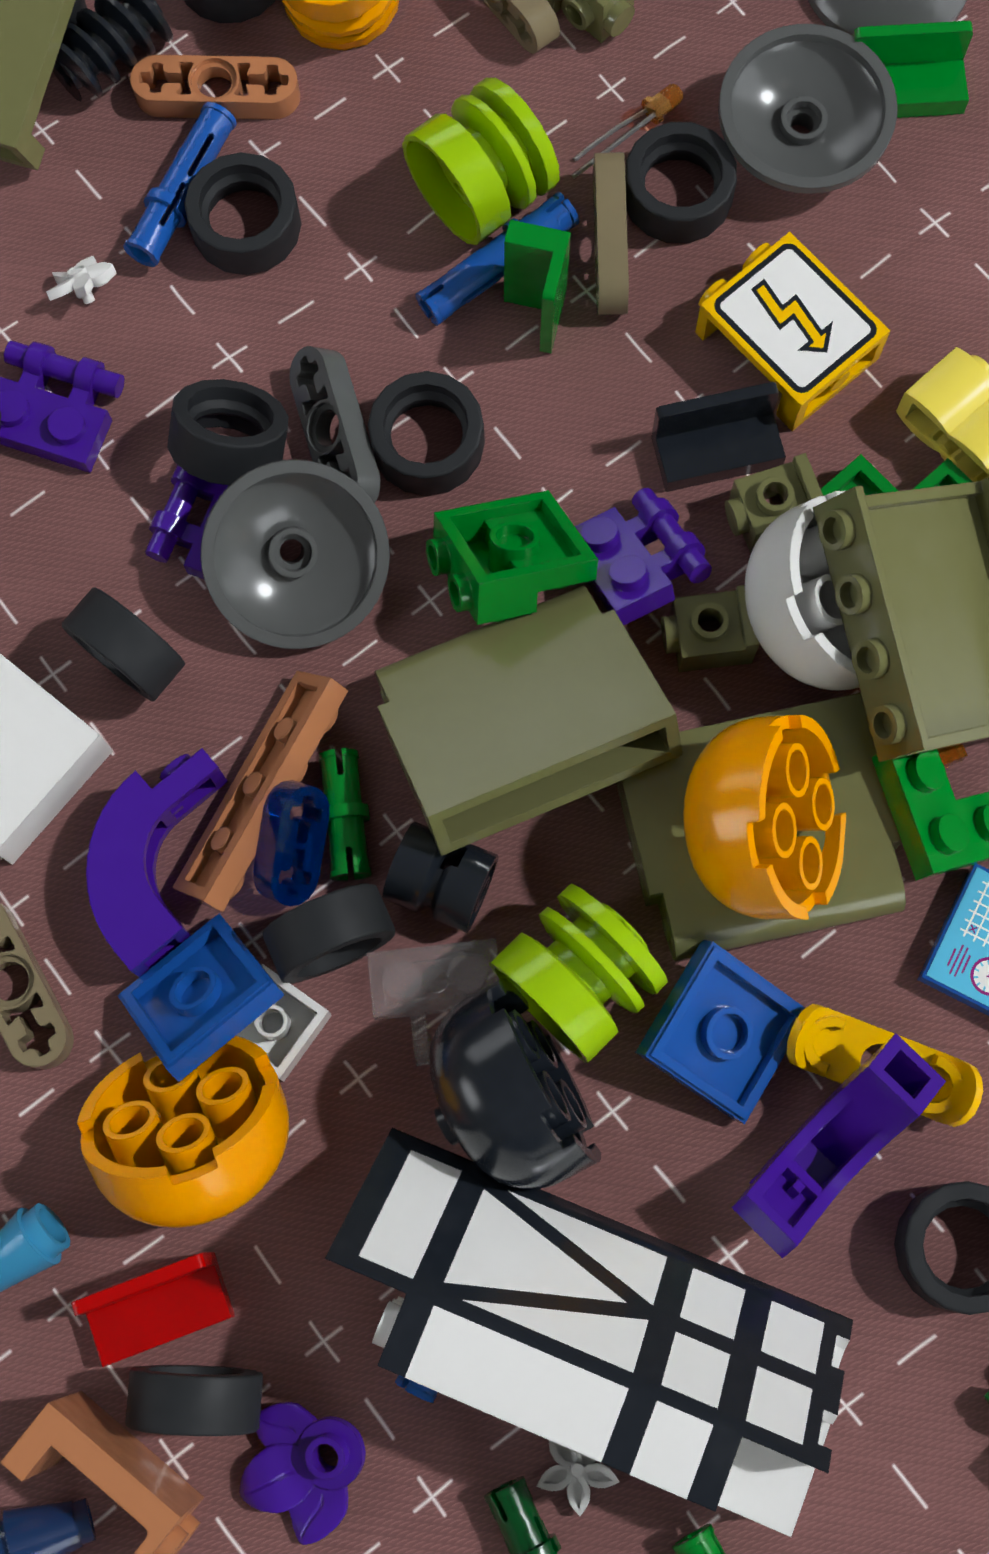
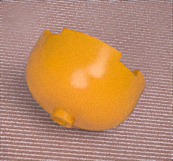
M806 715L766 716L737 722L718 733L705 746L692 768L686 787L683 810L684 834L692 865L706 889L720 903L739 914L758 919L808 920V912L813 906L827 905L837 886L843 864L846 812L834 814L835 801L829 773H836L840 770L827 734L811 717ZM797 831H825V843L822 852L816 838L813 836H797Z
M235 1036L180 1082L167 1071L158 1056L145 1062L141 1052L134 1055L111 1071L95 1087L80 1111L77 1125L81 1131V1151L88 1169L100 1192L115 1208L134 1220L158 1227L181 1228L205 1224L224 1217L245 1205L263 1189L283 1158L289 1135V1111L278 1076L270 1064L267 1053L252 1041Z

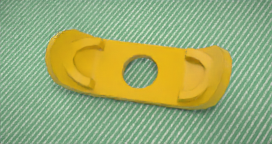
M811 1004L803 1009L791 1028L787 1041V1057L789 1063L801 1069L842 1084L861 1066V1058L867 1048L875 1044H884L895 1033L822 1005ZM900 1036L946 1081L921 1115L952 1127L968 1122L975 1115L983 1095V1082L978 1069L964 1060Z

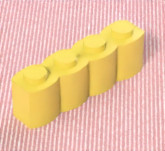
M956 347L904 393L896 412L904 424L923 443L939 452L944 461L949 458L969 479L976 482L989 477V364L981 357L969 355L967 352Z

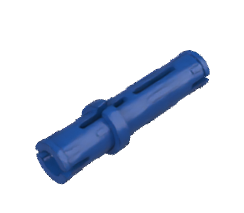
M206 102L203 105L199 117L179 148L160 185L150 188L143 201L146 209L130 238L123 245L126 253L140 264L148 267L158 265L160 256L176 228L184 227L187 223L184 202L190 182L203 166L216 159L230 132L237 125L233 114L217 103Z
M557 192L542 203L540 207L519 221L569 231L579 224V217L568 198L564 200V194ZM509 221L502 226L503 232L495 237L494 240L471 254L437 281L432 282L415 294L420 308L428 319L431 318L435 326L440 325L456 310L472 301L504 277V241Z

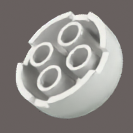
M834 491L827 495L816 497L793 507L776 518L764 530L756 542L748 561L745 576V602L748 617L764 651L784 672L796 680L816 688L836 691L859 688V683L853 668L839 607L836 603L824 549L819 538L813 507L845 491Z

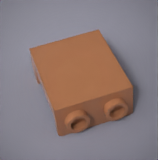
M82 1390L48 1402L0 1462L18 1479L24 1481L58 1464L64 1456L146 1528L147 1537L134 1554H177L201 1524L192 1513L205 1497Z

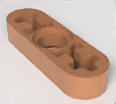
M151 55L141 59L133 67L130 75V83L138 106L143 112L153 117L198 118L203 105L206 102H214L230 111L235 119L275 120L292 114L300 102V89L296 71L288 61L278 57ZM221 77L232 83L229 91L220 97H208L200 92L202 85L211 78ZM185 79H188L190 94H183V90H186ZM157 80H167V83L162 85L161 92H151L150 89L156 87ZM242 80L249 81V84H246L248 92L246 96H244ZM270 82H280L281 86L277 87L276 94L267 95L265 91L269 90Z

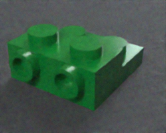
M549 490L434 512L433 538L428 539L426 542V555L430 570L434 576L447 575L448 592L454 610L457 613L469 611L477 625L501 622L508 618L536 613L538 592L550 589H563L569 585L593 581L597 578L598 558Z

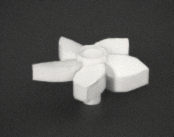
M90 256L78 262L67 272H52L57 286L46 291L51 301L74 290L77 298H82L84 304H89L95 300L92 293L93 287L103 286L117 273L113 264L107 262L97 263L94 256Z
M549 1440L551 1455L559 1465L546 1470L536 1487L547 1491H559L567 1487L569 1503L574 1511L581 1516L590 1501L589 1485L595 1488H607L620 1481L609 1467L601 1463H594L596 1460Z

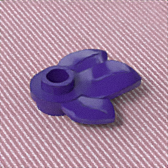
M279 1402L261 1410L260 1427L256 1431L259 1440L266 1448L256 1455L245 1468L240 1482V1497L251 1507L259 1511L281 1513L289 1510L293 1529L299 1543L302 1545L312 1544L331 1533L347 1514L348 1485L358 1477L365 1463L366 1451L364 1441L358 1429L342 1418L329 1416L317 1419L300 1404L293 1402ZM321 1444H328L335 1449L338 1455L337 1466H330L323 1460L320 1454Z

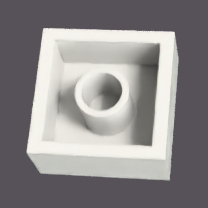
M262 964L261 966L285 996L236 1036L252 1041L267 1053L270 1064L275 1069L278 1078L284 1082L332 1015L327 1009L292 984L283 983L278 974Z

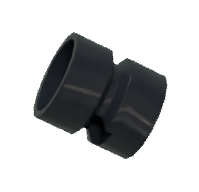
M414 821L406 831L394 856L385 881L382 898L413 912H418L427 906L432 909L435 921L468 933L488 892L499 857L495 853L472 844L441 856L429 827Z

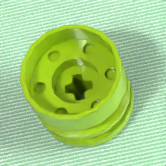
M484 78L473 87L470 95H461L454 101L451 107L452 117L447 114L436 113L407 134L402 143L405 161L424 199L454 235L467 244L478 245L508 222L511 217L510 205L517 209H526L534 202L537 195L544 196L560 180L559 164L553 146L541 123L526 102L509 85L497 78Z
M571 883L557 896V899L573 923L559 912L547 907L538 916L546 932L554 942L546 948L537 940L521 932L489 965L499 979L504 978L518 989L528 1002L529 1009L527 1011L576 1057L588 1063L619 1032L603 1004L610 998L626 1010L638 1013L645 1005L641 996L628 979L652 995L657 994L668 983V980L660 965L650 954L647 944L636 930L610 906L599 902L585 890Z

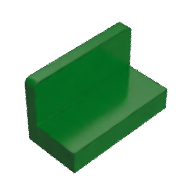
M971 21L858 27L854 30L855 42H863L879 57L891 76L897 96V118L964 114L969 102L964 57L973 36Z
M510 220L504 241V302L541 309L539 351L551 354L567 293L571 232Z

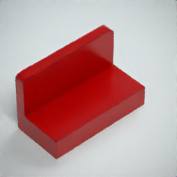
M215 1252L196 1254L71 1302L75 1316L84 1314L87 1316L102 1367L235 1317Z

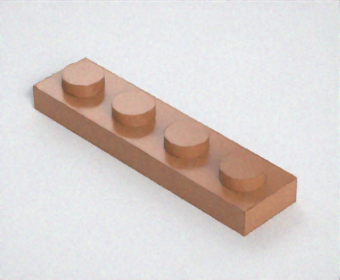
M296 671L172 887L174 890L195 902L222 913L224 912L230 899L243 886L245 873L261 844L273 833L277 816L291 791L304 778L308 761L321 738L334 725L338 716V708L348 693L346 688L330 677Z

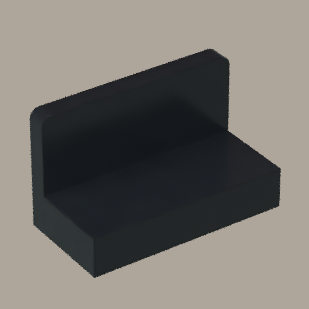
M776 382L657 407L651 439L665 492L757 473L783 465L786 455L774 417V410L779 397Z

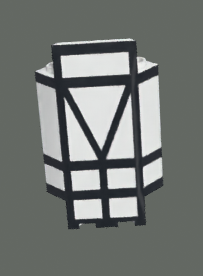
M392 1127L324 1258L406 1293L405 1298L398 1296L397 1299L394 1298L392 1302H388L376 1329L372 1343L384 1348L377 1366L714 1512L717 1506H720L791 1537L815 1468L825 1473L829 1472L832 1450L823 1445L830 1424L833 1425L838 1416L845 1371L838 1368L845 1348L850 1341L853 1319L544 1190L520 1189L507 1186L488 1176L472 1160Z

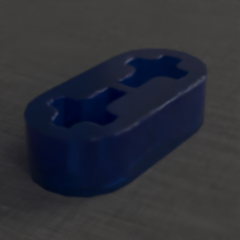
M290 780L276 785L268 794L263 808L253 868L255 887L263 897L291 907L302 904L315 891L320 876L330 817L329 802L326 795L319 788ZM301 804H304L302 816H294L290 819L292 807H299ZM293 867L292 877L282 879L280 883L279 876L281 871H287Z

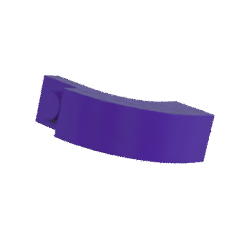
M203 748L193 756L184 754L168 764L159 776L161 782L152 789L135 770L122 782L108 800L96 822L90 840L86 879L92 912L106 941L127 968L138 977L142 976L191 936L169 910L160 895L156 881V862L161 845L173 827L228 782L219 767Z
M895 1033L855 1070L790 1136L749 1182L751 1185L731 1208L781 1258H784L799 1245L830 1203L850 1180L884 1146L922 1114L946 1081Z

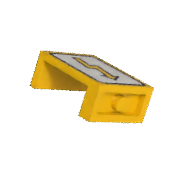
M790 231L774 245L771 246L769 243H764L755 249L743 264L742 271L727 282L725 279H720L705 291L698 303L700 310L695 333L702 340H705L714 331L719 329L770 382H776L778 390L782 393L776 415L791 431L795 430L880 358L890 330Z

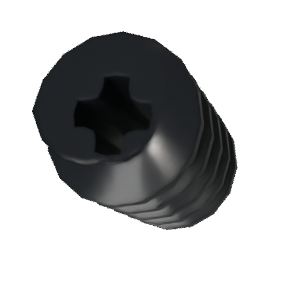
M95 0V11L83 8L77 12L76 21L78 26L68 22L52 71L76 100L82 101L79 91L82 87H85L97 97L103 94L97 75L100 73L104 74L114 83L119 82L121 79L115 61L120 59L129 68L133 69L138 63L132 49L136 45L150 56L155 54L156 49L150 36L151 33L155 32L166 42H170L173 39L170 26L155 0Z

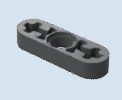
M313 346L303 347L293 358L289 379L312 461L330 466L344 473L360 485L375 503L380 491V474L346 361L335 350ZM337 415L339 419V432L336 441L332 444L330 426L333 417Z

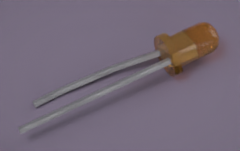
M669 84L653 97L647 96L641 102L643 110L619 123L577 154L573 158L574 161L579 160L614 132L646 114L647 118L601 153L610 152L649 121L656 125L660 124L664 120L663 116L682 102V89L677 84ZM593 159L571 175L572 178L575 179L592 166Z

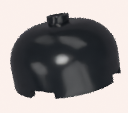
M501 978L454 1006L444 1016L435 1032L429 1059L431 1081L439 1107L434 1109V1114L448 1142L452 1145L459 1143L475 1165L494 1180L520 1189L547 1188L563 1182L600 1162L601 1152L595 1143L588 1147L586 1145L583 1133L593 1128L594 1124L581 1093L550 1035L545 1037L542 1030L533 1020L526 1023L521 1013L529 1009L527 1000L511 982Z

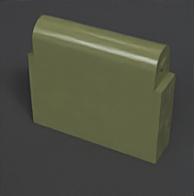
M585 586L578 587L537 604L536 613L490 623L374 671L381 689L379 692L384 704L377 706L392 748L441 856L683 755L677 716L614 609L602 614Z
M861 693L680 731L683 755L616 783L645 906L658 904L665 938L674 961L691 958L703 940L713 941L724 950H730L898 913L905 909V888L895 849L902 842L871 757L877 755L869 730V722ZM766 716H809L827 734L839 763L840 770L836 773H829L834 793V814L846 812L843 864L837 886L827 905H814L808 912V920L758 919L729 909L712 896L703 885L688 853L684 834L683 810L686 787L692 768L702 750L718 733L742 720ZM797 831V836H813L816 838L822 852L825 843V831Z

